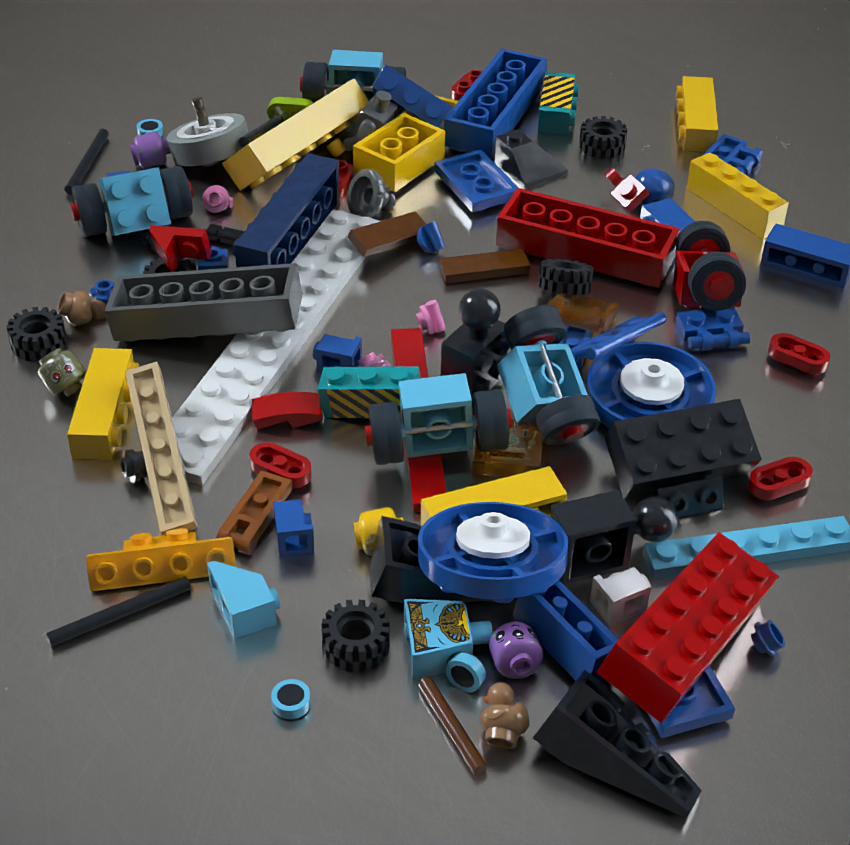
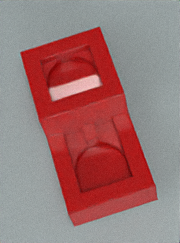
M284 392L252 399V421L258 430L287 420L292 429L323 420V410L319 395L312 392Z

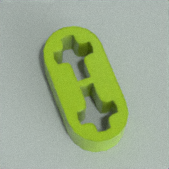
M275 97L269 103L267 115L269 119L280 115L286 121L299 113L302 108L305 109L313 104V102L305 98ZM280 107L283 113H278V109L275 108Z

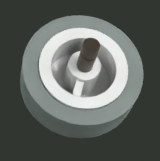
M196 97L192 99L197 119L177 127L167 136L175 164L180 166L202 165L207 167L227 159L241 150L243 147L240 146L239 139L248 133L244 116L240 114L225 113L207 116L202 97Z

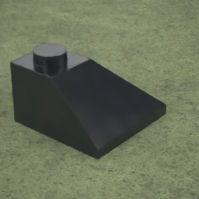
M510 130L505 134L496 136L495 164L524 189L568 174V169L520 130Z

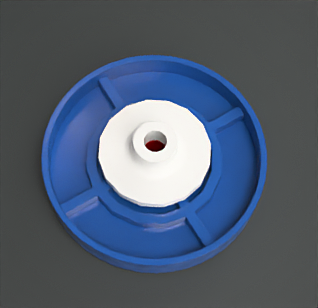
M630 342L593 361L588 371L586 392L593 400L600 422L610 429L614 421L715 403L716 384L708 368L700 360L684 350L656 342Z
M475 502L454 506L428 519L421 527L418 535L419 566L423 573L446 593H457L473 598L493 599L498 603H509L514 598L546 592L550 586L563 576L567 567L568 537L566 532L553 518L522 505L504 502Z

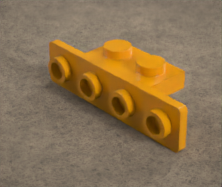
M183 528L169 530L166 532V535L152 537L150 533L134 534L130 536V540H124L123 550L86 556L91 591L171 582L184 576L187 579L209 577L207 563L211 561L236 567L234 544L231 537L197 541L196 532H188L187 529Z

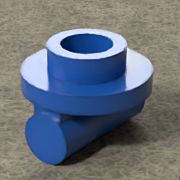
M436 221L419 228L417 241L424 251L434 253L446 248Z

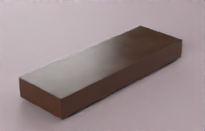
M414 211L350 230L348 239L362 256L366 257L417 241L418 230L425 226L426 223Z
M523 249L439 258V268L445 284L530 273V263Z

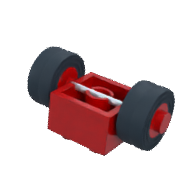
M697 221L689 224L680 232L676 241L673 286L680 305H684L686 308L700 309L704 307L712 311H721L728 308L731 309L732 307H741L742 297L746 289L745 272L736 253L731 252L730 242L724 230L710 221Z

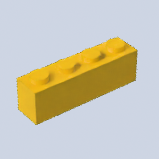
M683 76L682 85H677L676 89L677 126L679 127L678 140L683 141V151L706 152L717 141L718 136L713 78Z
M707 153L690 161L686 186L688 190L762 239L768 237L775 223L784 225L789 202L779 197L775 192L768 190L756 180L751 179L737 168L721 160L715 154Z
M93 349L67 433L72 459L112 460L115 447H120L122 440L121 425L127 423V403L132 402L125 371L139 367L138 362L133 360L132 349Z
M550 466L421 499V525L423 526L428 519L445 509L475 502L517 504L535 509L550 517L551 505L566 501L567 492Z

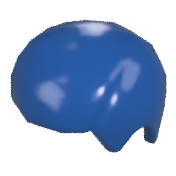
M655 168L644 169L635 178L650 193L641 202L644 205L656 199L672 198L674 195V181L668 173Z

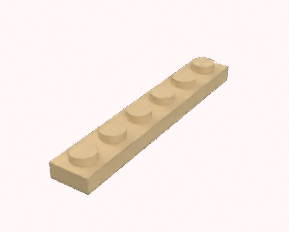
M158 362L125 371L160 533L163 536L166 535L167 531L183 528L187 529L188 532L198 529Z

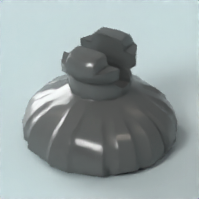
M360 170L351 180L347 192V204L351 214L373 218L381 210L389 212L395 207V195L390 194V187L385 186L383 178L375 170Z

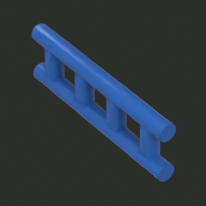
M659 312L651 317L640 318L635 316L571 348L574 360L583 358L594 360L664 324L667 317L663 312Z

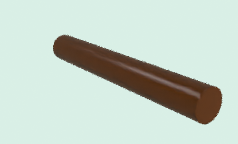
M431 677L423 678L418 684L420 690L475 776L483 774L488 769V765Z

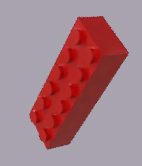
M517 188L497 216L496 245L509 250L523 249L525 253L540 258L552 260L568 259L572 262L579 261L580 263L591 265L594 268V272L659 288L676 257V241L680 228Z
M718 532L615 643L597 673L662 724L760 605L780 576L770 570L766 564L758 561L740 548L733 540Z

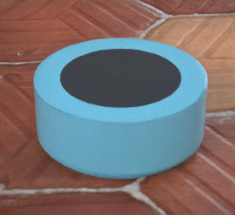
M146 119L137 124L138 135L156 131L160 137L163 136V124L159 120Z
M468 653L456 654L446 666V675L449 681L456 688L464 692L476 691L486 678V671L482 663Z
M296 679L279 682L271 692L273 711L284 719H296L305 715L311 706L309 687L304 682Z

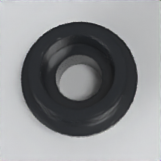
M126 450L125 457L120 459L121 471L125 478L129 477L132 483H137L140 481V478L147 477L144 455L142 451Z

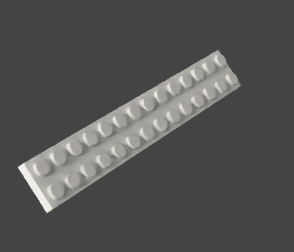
M332 210L292 262L297 264L303 292L296 328L284 332L237 333L172 417L188 482L203 486L251 419L252 399L268 395L365 259L348 239L350 230L380 222L379 220L350 214L342 210Z

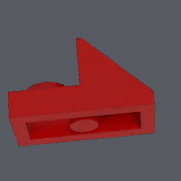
M152 225L149 228L156 251L171 272H174L181 258L209 259L212 254L205 229Z

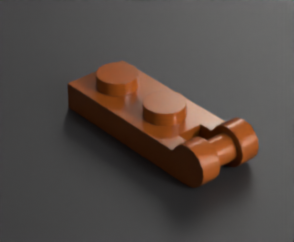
M260 471L220 527L216 538L231 537L234 547H237L239 552L252 555L257 546L258 539L274 517L273 502L286 500L292 491V480ZM238 529L245 530L243 534L237 533Z

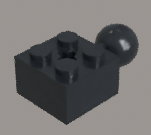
M474 289L463 296L459 304V316L463 324L441 343L440 376L466 373L471 399L473 393L489 391L498 381H502L497 365L507 355L509 350L508 340L504 333L505 323L498 320L501 312L499 300L492 292L486 289Z
M619 490L551 505L550 517L559 523L568 537L567 567L559 580L565 585L590 579L599 574L602 576L629 569L634 535L638 534L642 539L649 542H661L673 535L678 525L676 509L664 498L649 497L639 502L632 513Z

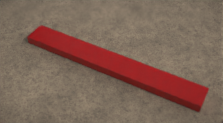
M421 328L391 329L394 367H419L420 377L429 378ZM441 454L408 458L406 455L413 512L421 511V499L447 493Z

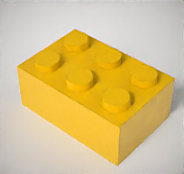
M403 113L353 145V173L357 174L360 170L364 169L375 170L383 178L385 186L390 187L389 190L396 192L434 166V162L445 158V130Z

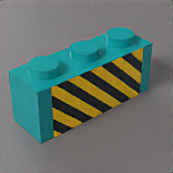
M545 72L539 109L538 133L568 135L569 125H575L579 84H574L575 74Z
M323 367L317 391L324 417L369 418V405L396 402L401 418L398 381L421 379L419 367Z

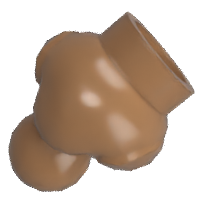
M78 290L74 293L64 291L58 304L57 314L60 313L65 316L71 326L78 327L90 322L91 319H104L106 317L104 311L107 305L97 299L91 302L89 293L83 290Z
M499 682L492 685L488 690L487 696L483 697L484 702L490 706L482 710L480 722L486 731L485 742L487 744L502 749L516 748L518 737L526 733L530 726L527 708L522 703H516L514 706H511L514 701L513 689L508 684Z

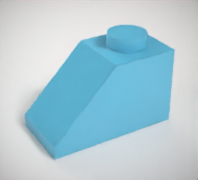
M217 561L207 563L210 588L234 639L277 625L276 609L280 608L279 597L274 587L268 588L261 574Z

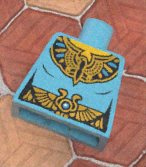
M404 599V628L412 680L446 673L447 664L456 654L468 653L472 655L473 645L489 644L493 634L491 621L469 622L466 604L462 601Z

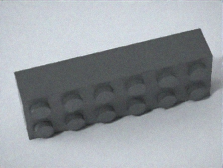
M296 263L125 275L117 277L104 312L114 341L133 342L143 339L163 340L173 337L193 338L203 335L223 336L233 333L253 334L264 331L284 332L296 328L303 292Z

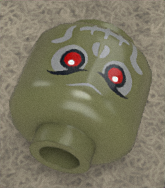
M58 348L39 361L41 366L37 374L52 395H59L64 392L69 397L82 388L80 381L85 378L86 369L73 351H63L61 348Z

